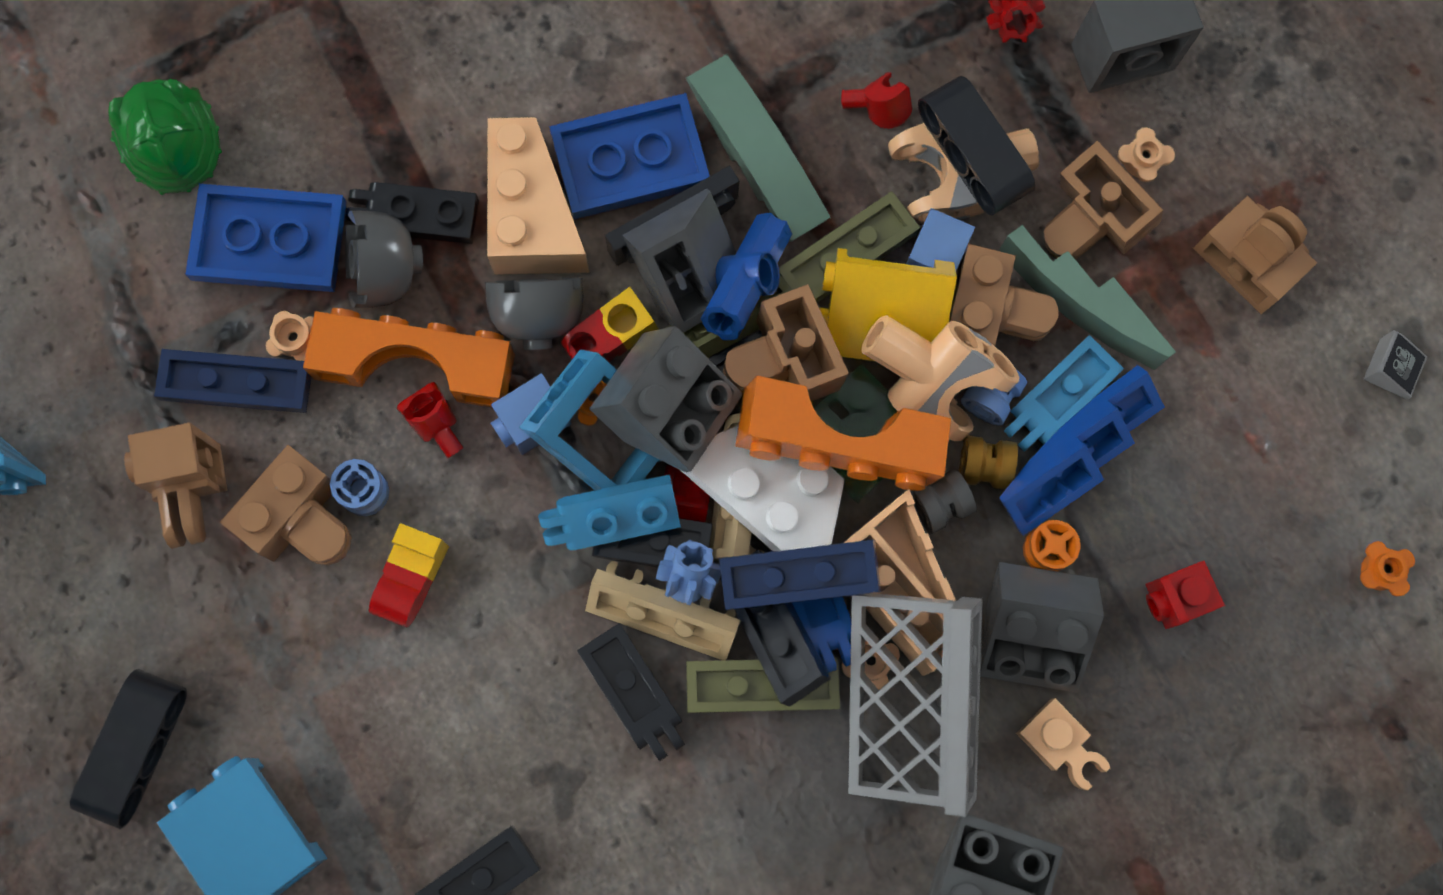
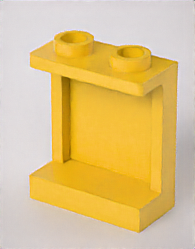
M838 248L836 262L826 261L822 291L831 292L829 309H819L841 357L874 361L862 353V344L873 324L885 315L932 342L949 323L957 279L954 262L935 260L933 268L862 259L849 257L847 249Z

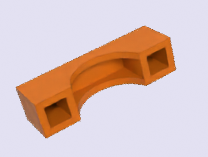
M333 308L331 313L318 311L314 313L303 369L314 380L362 387L369 376L383 364L398 358L413 357L435 364L446 374L450 392L457 402L492 407V403L508 394L515 353L510 341H505V337L499 333L478 330L475 336L456 333V328L441 323H428L427 328L408 326L409 322L407 320L389 315L380 316L379 321L361 318V314L344 308Z
M757 375L744 388L735 447L749 449V454L752 457L762 460H779L780 456L799 460V466L806 469L824 471L828 470L830 466L848 470L847 475L857 480L873 481L877 480L878 477L896 480L895 486L898 488L920 491L945 476L951 418L902 408L885 421L878 434L869 437H852L835 431L818 416L810 401L807 386Z

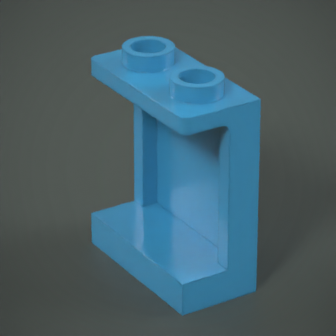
M236 756L226 761L212 772L211 775L215 779L213 782L199 792L196 788H192L176 797L167 806L171 812L157 822L205 895H280L328 859L317 842L309 843L260 772L264 766L258 758H244L241 760L239 756Z

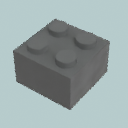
M1094 0L1071 46L1088 93L1174 71L1204 26L1194 0Z

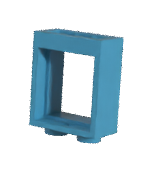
M579 350L519 428L594 490L646 480L647 474L661 460L635 448L612 480H610L558 436L601 380L607 384L617 371L599 353Z

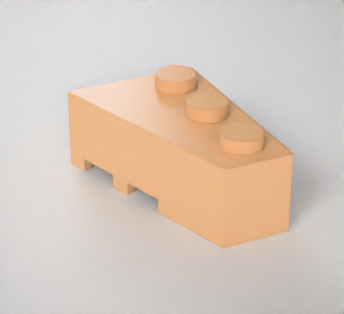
M536 117L488 118L487 256L494 275L589 273L585 250Z
M909 489L844 542L875 539L881 591L875 593L956 601L948 580L944 578L933 553V544L928 533H925L914 507L915 501ZM866 606L867 611L887 634L898 625L884 608ZM899 609V611L905 617H907L909 614L913 612L910 610ZM920 612L910 621L930 645L943 635L942 613ZM902 629L891 638L910 662L923 653ZM943 643L937 649H935V651L941 656V658L943 651ZM927 657L915 667L922 676L937 669Z

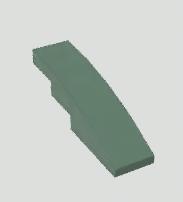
M727 54L685 78L731 161H737L758 201H764L769 212L776 218L787 221L792 232L789 242L831 218L783 135Z
M1023 225L1006 237L999 251L1016 255L1013 268L1036 292L1053 297L1057 303L1058 311L1070 321L1109 347L1153 370L1176 353L1114 277L1098 288L1069 251L1065 252L1055 261H1052Z

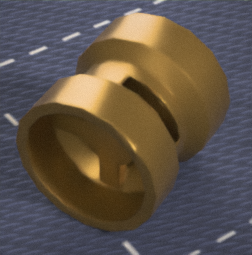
M967 435L964 439L960 456V474L967 484L977 485L981 481L990 482L993 488L1006 490L1015 478L1018 459L1017 442L1000 440L996 444L986 443L982 437Z

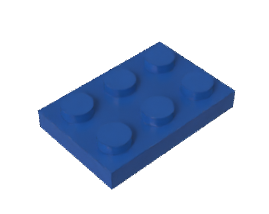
M686 93L549 126L573 220L679 194L710 177Z
M199 183L185 275L191 281L335 292L347 201L343 195Z

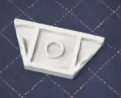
M738 426L716 434L691 472L682 471L773 552L832 544L845 479L830 466L828 470L817 471L799 466V460L780 456L779 460H762L752 457L749 454V449L735 447Z

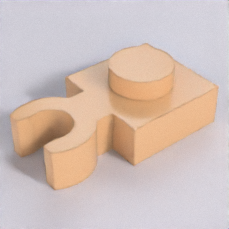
M1056 698L1050 699L1016 733L1051 771H1056L1065 763L1068 766V777L1078 789L1088 791L1092 787L1089 781L1082 775V768L1085 763L1091 762L1100 772H1107L1110 769V765L1104 756L1097 752H1087L1081 746L1091 734Z

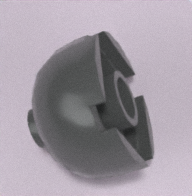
M349 211L348 216L355 225H346V279L351 277L357 280V292H348L351 307H381L402 299L410 289L413 274L422 273L423 254L421 245H412L410 233L399 219L387 213Z
M562 277V280L531 278L485 282L486 305L489 317L495 328L504 336L523 340V349L525 350L552 348V339L566 335L577 325L580 319L584 299L583 278Z

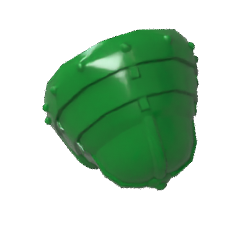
M158 79L134 85L124 97H117L111 100L108 108V121L113 130L111 131V141L117 147L121 157L120 162L127 166L134 175L136 182H141L147 187L158 191L160 195L183 191L191 192L193 188L199 186V183L202 184L207 179L213 178L219 154L222 153L218 134L220 127L216 125L212 115V106L206 100H203L198 88H189L174 79L167 81Z

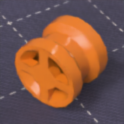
M1049 520L1040 524L1026 536L1023 544V555L1030 567L1058 572L1070 566L1078 558L1081 549L1080 538L1076 530L1068 523L1060 520Z

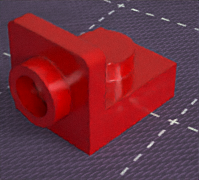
M1204 560L1145 584L1149 592L1146 595L1148 608L1158 622L1162 621L1165 629L1182 625L1194 618L1225 606Z

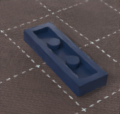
M161 349L154 397L160 401L306 413L311 376L303 369L304 361Z
M875 539L719 558L725 610L881 591Z

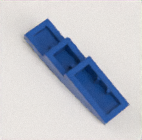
M1137 365L1093 398L1038 450L999 497L1016 528L1023 536L1104 481L1099 468L1135 444L1130 431L1165 408L1146 370Z

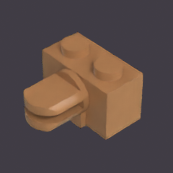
M1097 140L1060 173L1061 188L1073 201L1047 223L1044 230L1045 246L1050 255L1056 259L1069 251L1076 260L1106 235L1124 255L1161 223L1163 209Z
M1248 196L1193 248L1260 314L1279 301L1317 264L1309 255L1307 247L1303 244L1307 235V229L1293 212L1282 206L1268 210L1266 207L1255 203Z
M968 244L956 271L957 279L949 322H960L986 338L994 346L996 345L999 333L1031 341H1039L1055 326L1058 319V306L1055 299L1047 294L1009 285L1016 255Z
M808 284L762 301L756 322L763 337L732 348L727 353L724 362L723 374L742 393L744 388L758 375L807 386L811 402L840 391L849 375Z
M190 422L128 435L130 452H126L124 455L127 475L131 482H135L137 487L151 493L152 500L159 504L163 537L167 545L171 549L182 547L186 543V538L191 544L205 542L206 531L200 497L228 491L220 443Z
M287 445L220 521L223 526L257 554L273 562L291 544L309 560L321 565H331L343 559L351 546L352 538L348 528L323 507L324 503L332 495L330 489L331 479L290 445Z

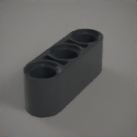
M959 76L918 100L919 114L925 126L979 206L988 215L996 214L1035 191V179L1029 166L967 78Z
M140 669L134 670L127 677L75 785L70 799V809L118 829L124 828L129 823L142 800L183 710L187 698V689Z

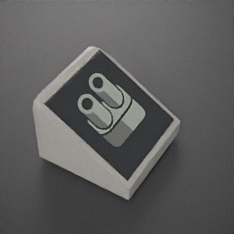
M1393 330L1380 338L1363 380L1408 400L1413 394L1427 356L1403 334Z

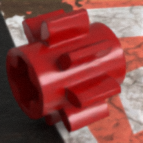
M988 0L991 9L995 13L986 17L990 30L999 28V35L1003 43H1006L1010 37L1021 39L1025 43L1027 42V36L1035 28H1043L1041 19L1036 14L1046 8L1043 0ZM1015 10H1019V13L1017 15H1012V12H1014Z

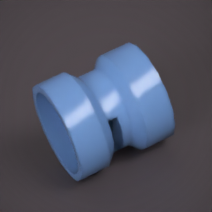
M1017 370L1019 382L1011 391L1002 392L996 388L990 390L985 387L972 386L967 388L961 398V403L970 413L983 421L993 425H1003L1010 414V402L1013 398L1020 397L1027 385V380Z
M352 459L345 461L336 467L331 475L330 489L332 496L340 505L357 516L366 517L376 514L383 509L388 501L390 490L387 480L372 464L365 460Z

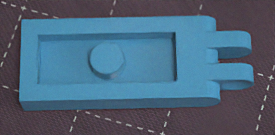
M1090 335L1087 336L1010 411L1016 419L1004 432L1011 438L1021 427L1025 426L1030 433L1018 444L1024 452L1037 439L1044 445L1068 420L1095 398L1124 368Z
M670 474L563 497L557 500V508L545 510L538 515L540 526L548 528L543 532L545 544L554 546L566 543L569 550L588 548L681 527Z

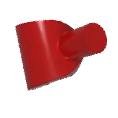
M887 72L864 89L842 90V108H867L868 116L876 126L886 129L895 128L902 125L912 113L910 88L903 82H898L891 86L889 79L892 77V73Z
M435 382L427 384L397 405V410L415 433L424 442H429L434 438L447 459L464 448L450 428L457 422V419Z

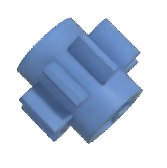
M692 540L680 544L677 548L671 545L667 546L664 559L660 561L656 574L657 580L667 581L665 596H671L676 601L686 603L687 605H691L692 602L699 600L701 596L710 600L721 576L720 564L712 563L713 549Z

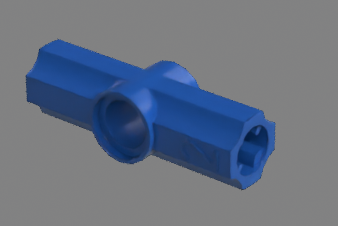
M772 213L758 214L736 254L722 256L718 260L715 272L717 289L701 317L707 332L718 335L722 340L738 339L760 296L773 295L777 291L780 278L778 261L792 236L787 221L776 218Z

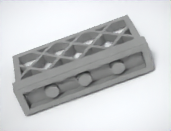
M877 593L852 595L848 794L945 807V814L966 817L977 798L982 626L981 598L961 597L958 601ZM866 606L884 608L898 625L879 640L866 625ZM899 609L910 610L913 612L909 614L907 617H905L899 611ZM920 612L943 614V635L932 645L910 623ZM901 629L923 652L905 668L884 645ZM865 640H866V641L869 643V645L872 647V648H871L868 652H866V653H865ZM943 643V651L941 658V656L935 651V649H937ZM875 652L896 674L880 690L865 675V661ZM926 657L942 674V686L930 696L909 673ZM900 680L921 702L904 718L884 696ZM864 690H865V691L867 692V694L871 697V698H870L869 700H867L865 703H864ZM940 695L941 708L934 702ZM874 702L895 724L880 739H877L864 724V711ZM925 708L941 725L940 736L929 746L908 723ZM899 730L919 752L904 767L883 746ZM863 740H864V741L868 744V746H869V748H868L866 751H864V752H863ZM938 746H940V759L933 752ZM873 752L894 774L885 783L863 781V761ZM925 758L939 774V791L921 789L907 772ZM899 780L903 786L893 784Z

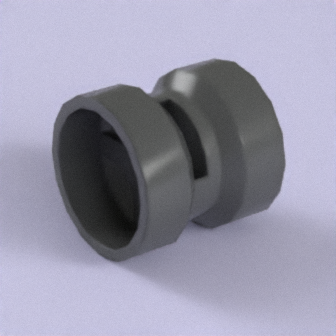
M956 469L946 472L945 476L939 479L937 483L926 486L924 490H910L915 501L914 507L918 517L930 534L945 528L948 520L954 517L963 519L977 512L973 494L963 476Z

